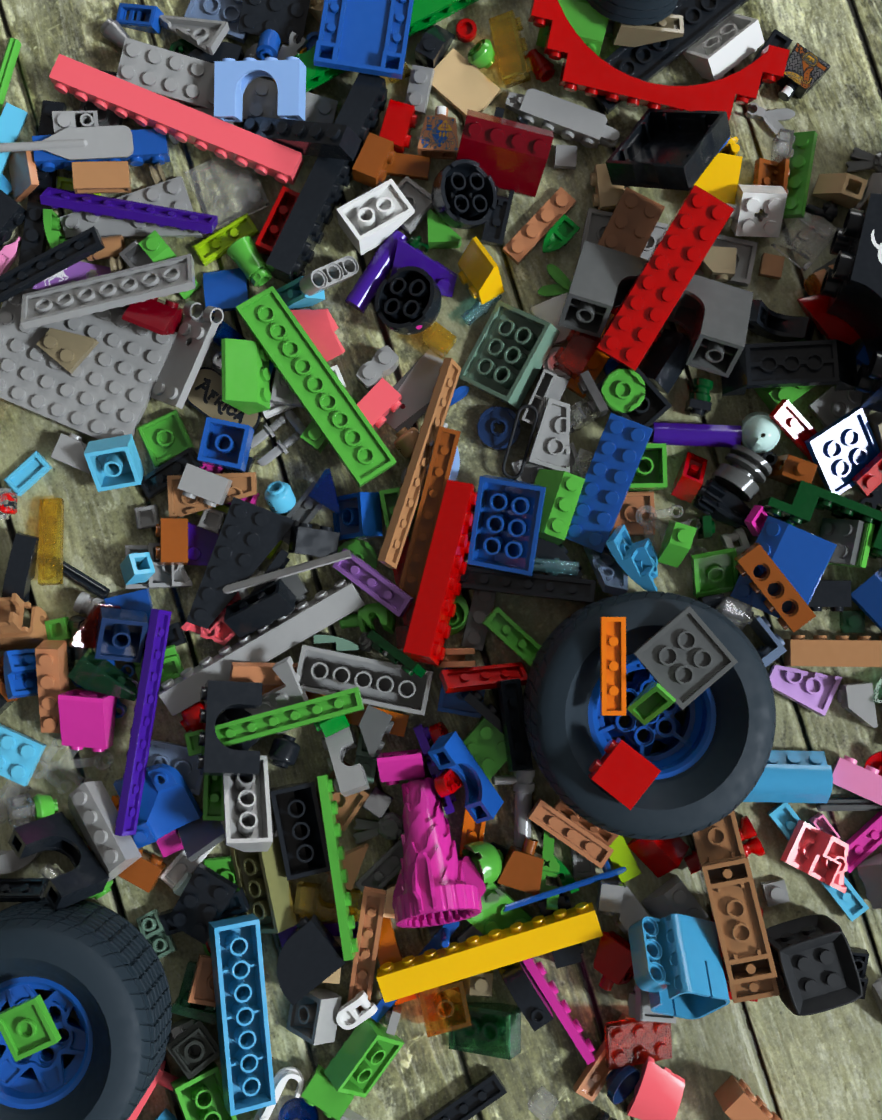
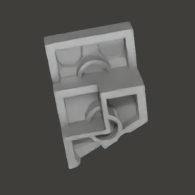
M160 543L125 545V558L131 553L150 552L155 573L147 582L125 585V589L192 587V581L188 577L183 565H160V559H155V548L160 546Z

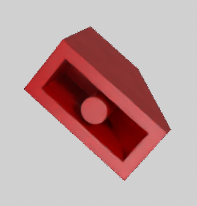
M687 452L674 481L671 495L692 503L703 484L708 460Z

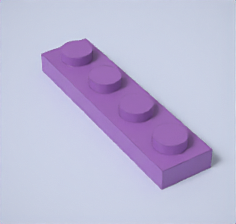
M352 552V558L333 564V568L398 617H403L414 598Z

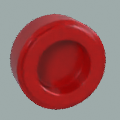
M468 18L458 21L456 24V37L464 43L474 40L477 33L475 22Z

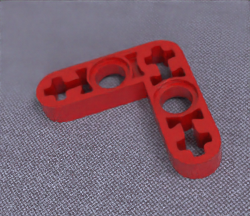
M442 722L436 723L429 728L434 743L439 736L449 733ZM445 769L434 780L435 789L442 798L453 794L463 785L460 777L451 769Z

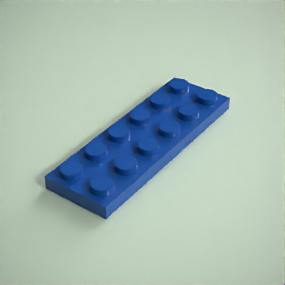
M610 413L584 478L585 482L566 539L597 552H604L606 542L613 530L653 428Z

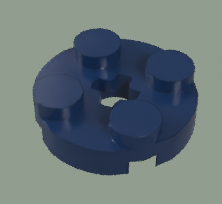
M498 406L485 410L477 424L478 437L481 442L495 451L507 449L516 413L509 408ZM519 419L511 446L517 441L520 433ZM495 423L504 425L503 433L500 434L493 431Z

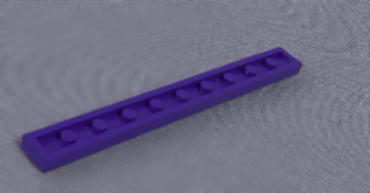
M151 608L148 620V633L145 640L144 657L141 663L142 669L138 683L136 705L134 707L133 724L130 730L129 749L126 754L127 761L123 774L122 792L119 798L118 816L115 822L114 835L118 836L136 835L171 611Z

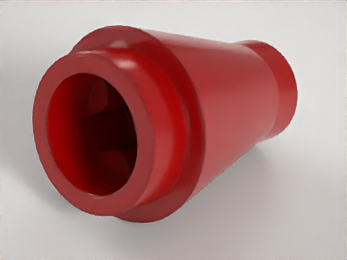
M537 49L530 50L526 58L531 65L536 79L541 82L550 80L555 73L554 64L540 54Z

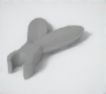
M751 102L748 108H752L754 113L747 111L745 116L750 119L763 120L764 124L776 138L786 140L787 132L779 121L790 120L795 116V111L789 108L766 111V109L759 107L758 104Z

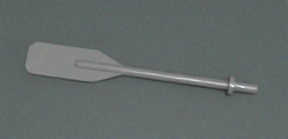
M125 125L65 128L42 141L0 143V153L43 150L70 161L130 157L134 152L132 132Z

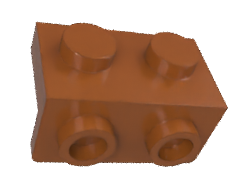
M763 158L757 159L755 161L753 185L782 186L788 196L787 184L790 175V160L785 158L780 162Z

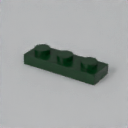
M371 630L367 635L373 641L371 646L380 653L383 651L387 652L386 658L395 665L398 662L403 664L401 669L410 676L415 673L422 678L426 673V670L375 631Z

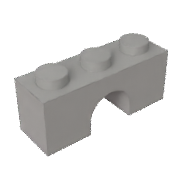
M350 725L327 738L324 735L321 740L324 749L329 751L330 758H327L330 770L335 772L336 779L333 782L337 793L340 792L344 797L370 789L365 769L360 763L353 766L344 764L346 752L357 747L352 726Z

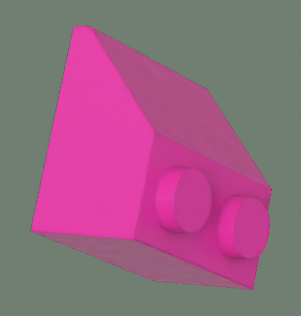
M421 749L385 752L377 756L380 781L386 782V785L399 784V780L408 779V782L425 778L424 757Z

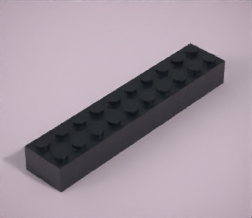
M365 73L358 74L334 123L348 125L362 140L353 161L325 157L317 158L266 262L272 277L288 284L301 276H305L304 269L307 263H311L315 254L313 250L316 244L321 243L325 226L329 225L332 221V211L335 206H339L343 196L341 193L344 187H348L351 182L352 175L350 174L365 140L369 132L371 133L372 130H376L380 120L378 117L381 111L384 112L387 108L389 99H387L388 89H386L384 78Z

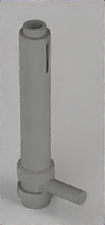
M533 768L513 771V775L492 777L493 785L513 784V791H515L514 846L520 848L523 846L525 837L531 838L532 821L527 816L532 810V792L535 791V783L533 782L535 769Z

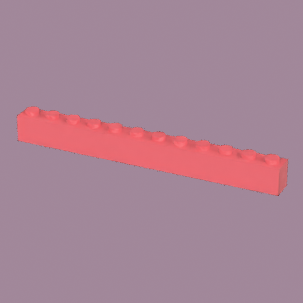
M58 55L49 75L54 88L62 94L70 93L82 102L89 101L101 110L106 111L109 109L114 111L121 118H131L140 126L146 127L148 125L162 135L170 134L182 143H192L201 151L209 150L214 152L221 159L226 160L228 158L240 167L246 168L248 166L253 168L258 174L262 176L270 175L282 184L289 183L294 185L304 163L301 152L64 55Z

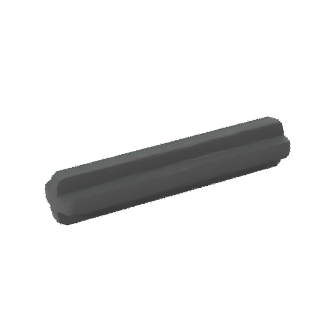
M829 798L827 804L816 803L818 811H880L882 809L881 805L865 798Z

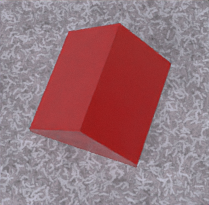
M680 837L662 840L633 838L627 844L658 878L678 868L689 849V846Z

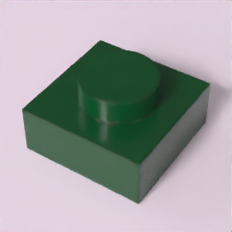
M711 515L697 518L698 539L712 538V534L715 533V523L712 521Z

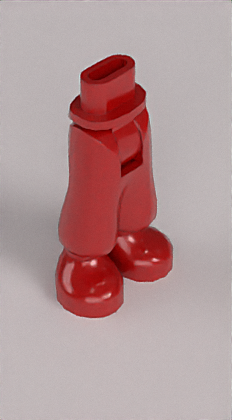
M747 815L741 817L739 828L741 840L749 839L747 843L743 844L745 855L747 857L751 853L757 856L765 855L764 848ZM696 849L691 851V855L684 857L691 874L701 871Z

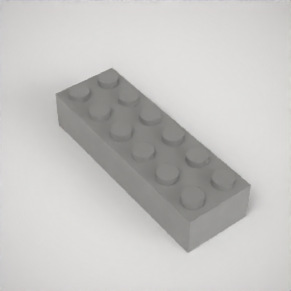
M307 644L302 645L297 667L302 691L329 695L359 687L362 701L365 704L423 716L425 715L433 670L425 669L426 673L422 678L415 673L410 676L401 669L403 664L397 663L395 665L393 662Z

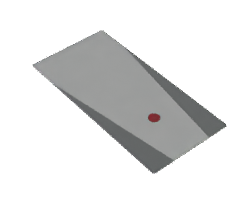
M428 349L393 386L402 395V400L400 401L402 405L396 412L393 413L391 411L385 418H387L386 422L397 433L404 427L407 429L411 428L426 412L430 403L433 388L436 385L439 370L443 364V360L431 349Z

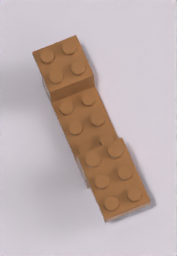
M733 810L717 823L693 833V838L717 929L733 1003L778 996L780 993L776 981L777 973L749 860L744 852Z

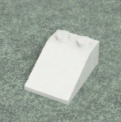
M391 178L337 208L336 212L339 226L359 254L363 255L387 239L415 213V209Z

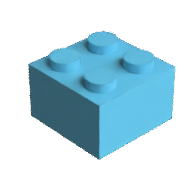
M132 434L88 442L84 456L98 492L141 485L145 471Z

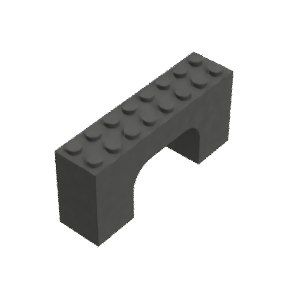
M584 241L558 325L601 338L611 310L620 307L646 264L647 259ZM694 274L667 318V321L674 322L684 328L690 337L685 365L729 377L745 347L754 292Z

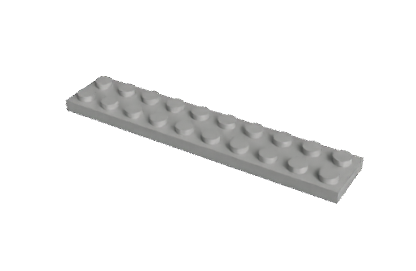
M125 37L116 77L169 99L195 107L214 110L213 63ZM258 77L247 85L243 94V121H246L248 116L281 119L277 116L278 89L276 82ZM306 92L305 121L333 123L338 101Z

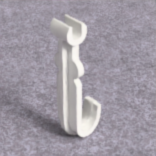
M293 1066L284 1067L275 1074L276 1103L287 1081L291 1078L298 1082L295 1097L299 1098L304 1087V1078L298 1068ZM275 1105L258 1109L253 1120H268Z

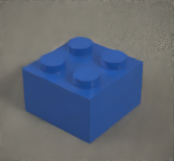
M206 417L197 460L202 464L245 472L254 429L249 425Z

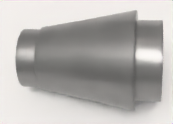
M108 18L100 28L103 37L123 49L125 37L130 38L119 22L112 18Z

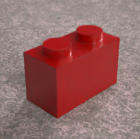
M392 99L389 101L379 136L393 141L396 153H404L405 149L410 147L412 135H410L411 128L415 129L418 115H415V106Z

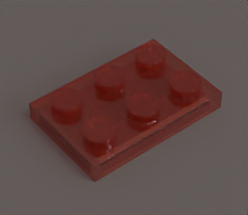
M636 1018L604 1023L606 1066L609 1070L627 1065L644 1064L648 1056L654 1058V1061L672 1058L671 1023L636 1021Z

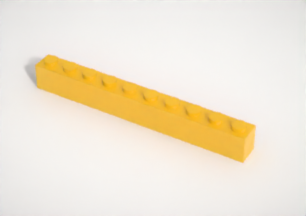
M581 902L571 909H558L551 915L545 917L539 915L532 918L529 922H516L503 930L494 929L487 935L480 937L478 935L471 936L461 943L452 942L446 948L438 950L429 949L419 956L414 957L410 955L396 963H384L378 968L376 978L384 1002L387 1003L603 936L593 903Z

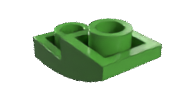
M43 209L45 234L50 247L53 248L67 239L58 231L61 229L59 216L52 209Z

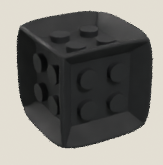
M824 914L808 915L766 929L777 973L776 981L780 993L779 996L784 1005L797 1016L813 1015L847 1005L862 997V985L851 948L841 927L831 918Z

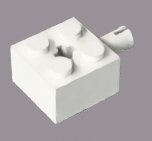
M738 184L735 204H727L734 208L730 217L732 218L731 229L735 236L779 238L787 193L782 186Z

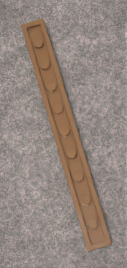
M444 358L443 364L440 367L439 376L433 388V394L426 409V415L420 427L416 445L413 448V454L400 488L397 503L393 509V515L386 530L383 545L379 551L378 561L388 568H397L428 473L439 426L443 427L462 369L452 358Z

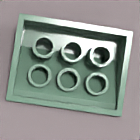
M499 300L465 362L459 379L519 409L557 340L560 331L551 323Z

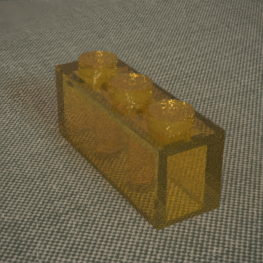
M511 10L489 18L500 73L505 86L510 88L530 81V72L533 71L530 58H526L525 51H528V45L525 37L522 38L521 31L524 30L521 17H516L514 11Z

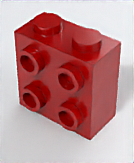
M618 737L616 740L612 739L606 745L604 756L600 760L597 758L591 764L588 776L631 810L661 770Z

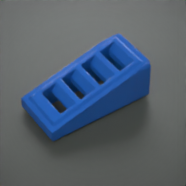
M119 3L116 20L122 27L160 34L162 26L159 16L164 14L157 6ZM127 11H130L128 20H126Z

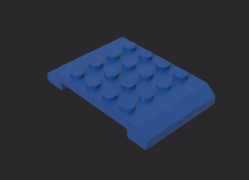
M324 0L319 37L316 41L314 66L402 79L414 0Z

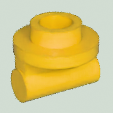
M730 136L728 143L722 148L720 153L725 152V154L737 155L740 150V146L736 144L739 140L737 136L733 138Z

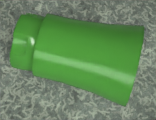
M251 236L238 239L228 248L227 255L237 264L254 287L263 286L272 278V274L268 270Z

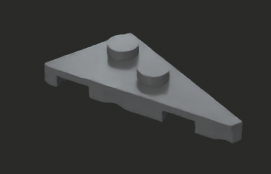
M168 15L159 16L162 27L210 55H214L230 30L227 21Z

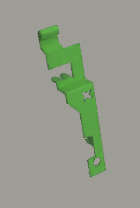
M544 830L542 857L546 862H550L548 863L549 867L547 865L543 866L539 894L559 888L546 885V877L555 879L557 878L555 873H559L560 865L553 855L555 838H550V833ZM559 894L546 899V909L558 910Z

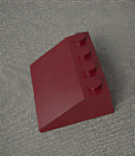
M468 109L456 160L470 159L476 161L487 176L491 175L495 186H498V188L509 191L512 189L515 190L514 192L535 197L553 142V131Z

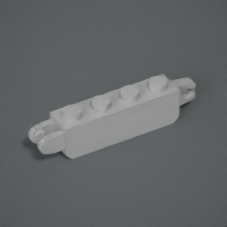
M534 88L528 89L525 95L509 92L505 108L521 116L523 121H526L529 125L553 131V133L561 135L565 140H575L584 147L597 149L598 145L614 148L620 138L618 130L606 125L607 118L602 113Z

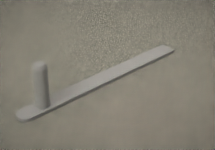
M349 549L226 585L223 588V592L229 594L238 591L241 599L249 595L247 588L352 558Z

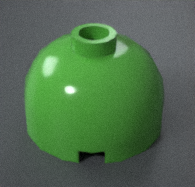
M475 841L464 846L466 849L462 850L463 858L464 856H470L471 861L484 881L485 887L491 885L501 874L502 862H504L502 852L486 841Z

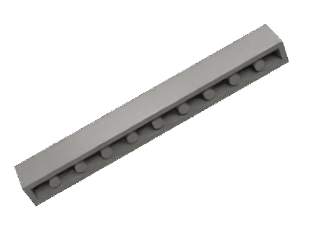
M340 579L333 585V588L327 591L325 589L321 590L314 596V599L308 602L302 601L296 605V609L290 615L283 616L272 624L257 629V632L252 635L247 634L239 638L238 643L233 646L227 645L219 650V654L214 657L208 656L199 662L200 665L195 668L189 667L182 671L180 677L174 680L172 678L166 680L161 684L159 697L172 716H175L200 701L201 687H205V683L208 680L229 681L232 662H268L361 608L365 603L354 583L349 579Z

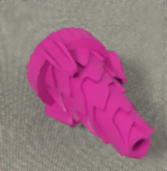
M426 777L425 779L403 783L401 788L404 803L402 815L404 834H401L404 857L400 859L402 869L399 872L392 902L397 927L421 928L439 926L477 916L481 913V897L485 893L486 887L470 856H464L462 860H458L456 842L451 840L449 822L444 817L441 799H438L433 778Z

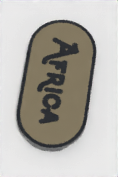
M200 367L187 397V402L206 417L249 425L255 431L261 422V412L248 415L223 402L222 374L213 368Z

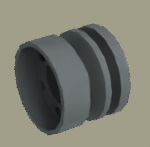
M735 444L730 449L731 453L725 456L728 464L721 463L712 474V479L734 492L742 501L750 502L759 490L756 483H764L766 477L772 473V467L754 451Z

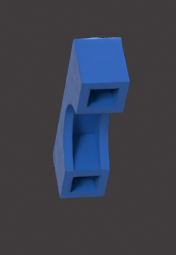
M454 731L439 736L427 753L439 770L451 769L460 777L466 795L464 806L476 824L494 819L504 801L457 732Z

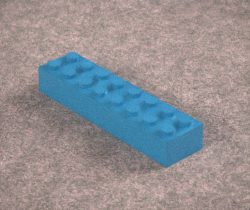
M254 914L208 922L224 1107L230 1116L276 1104L260 921Z

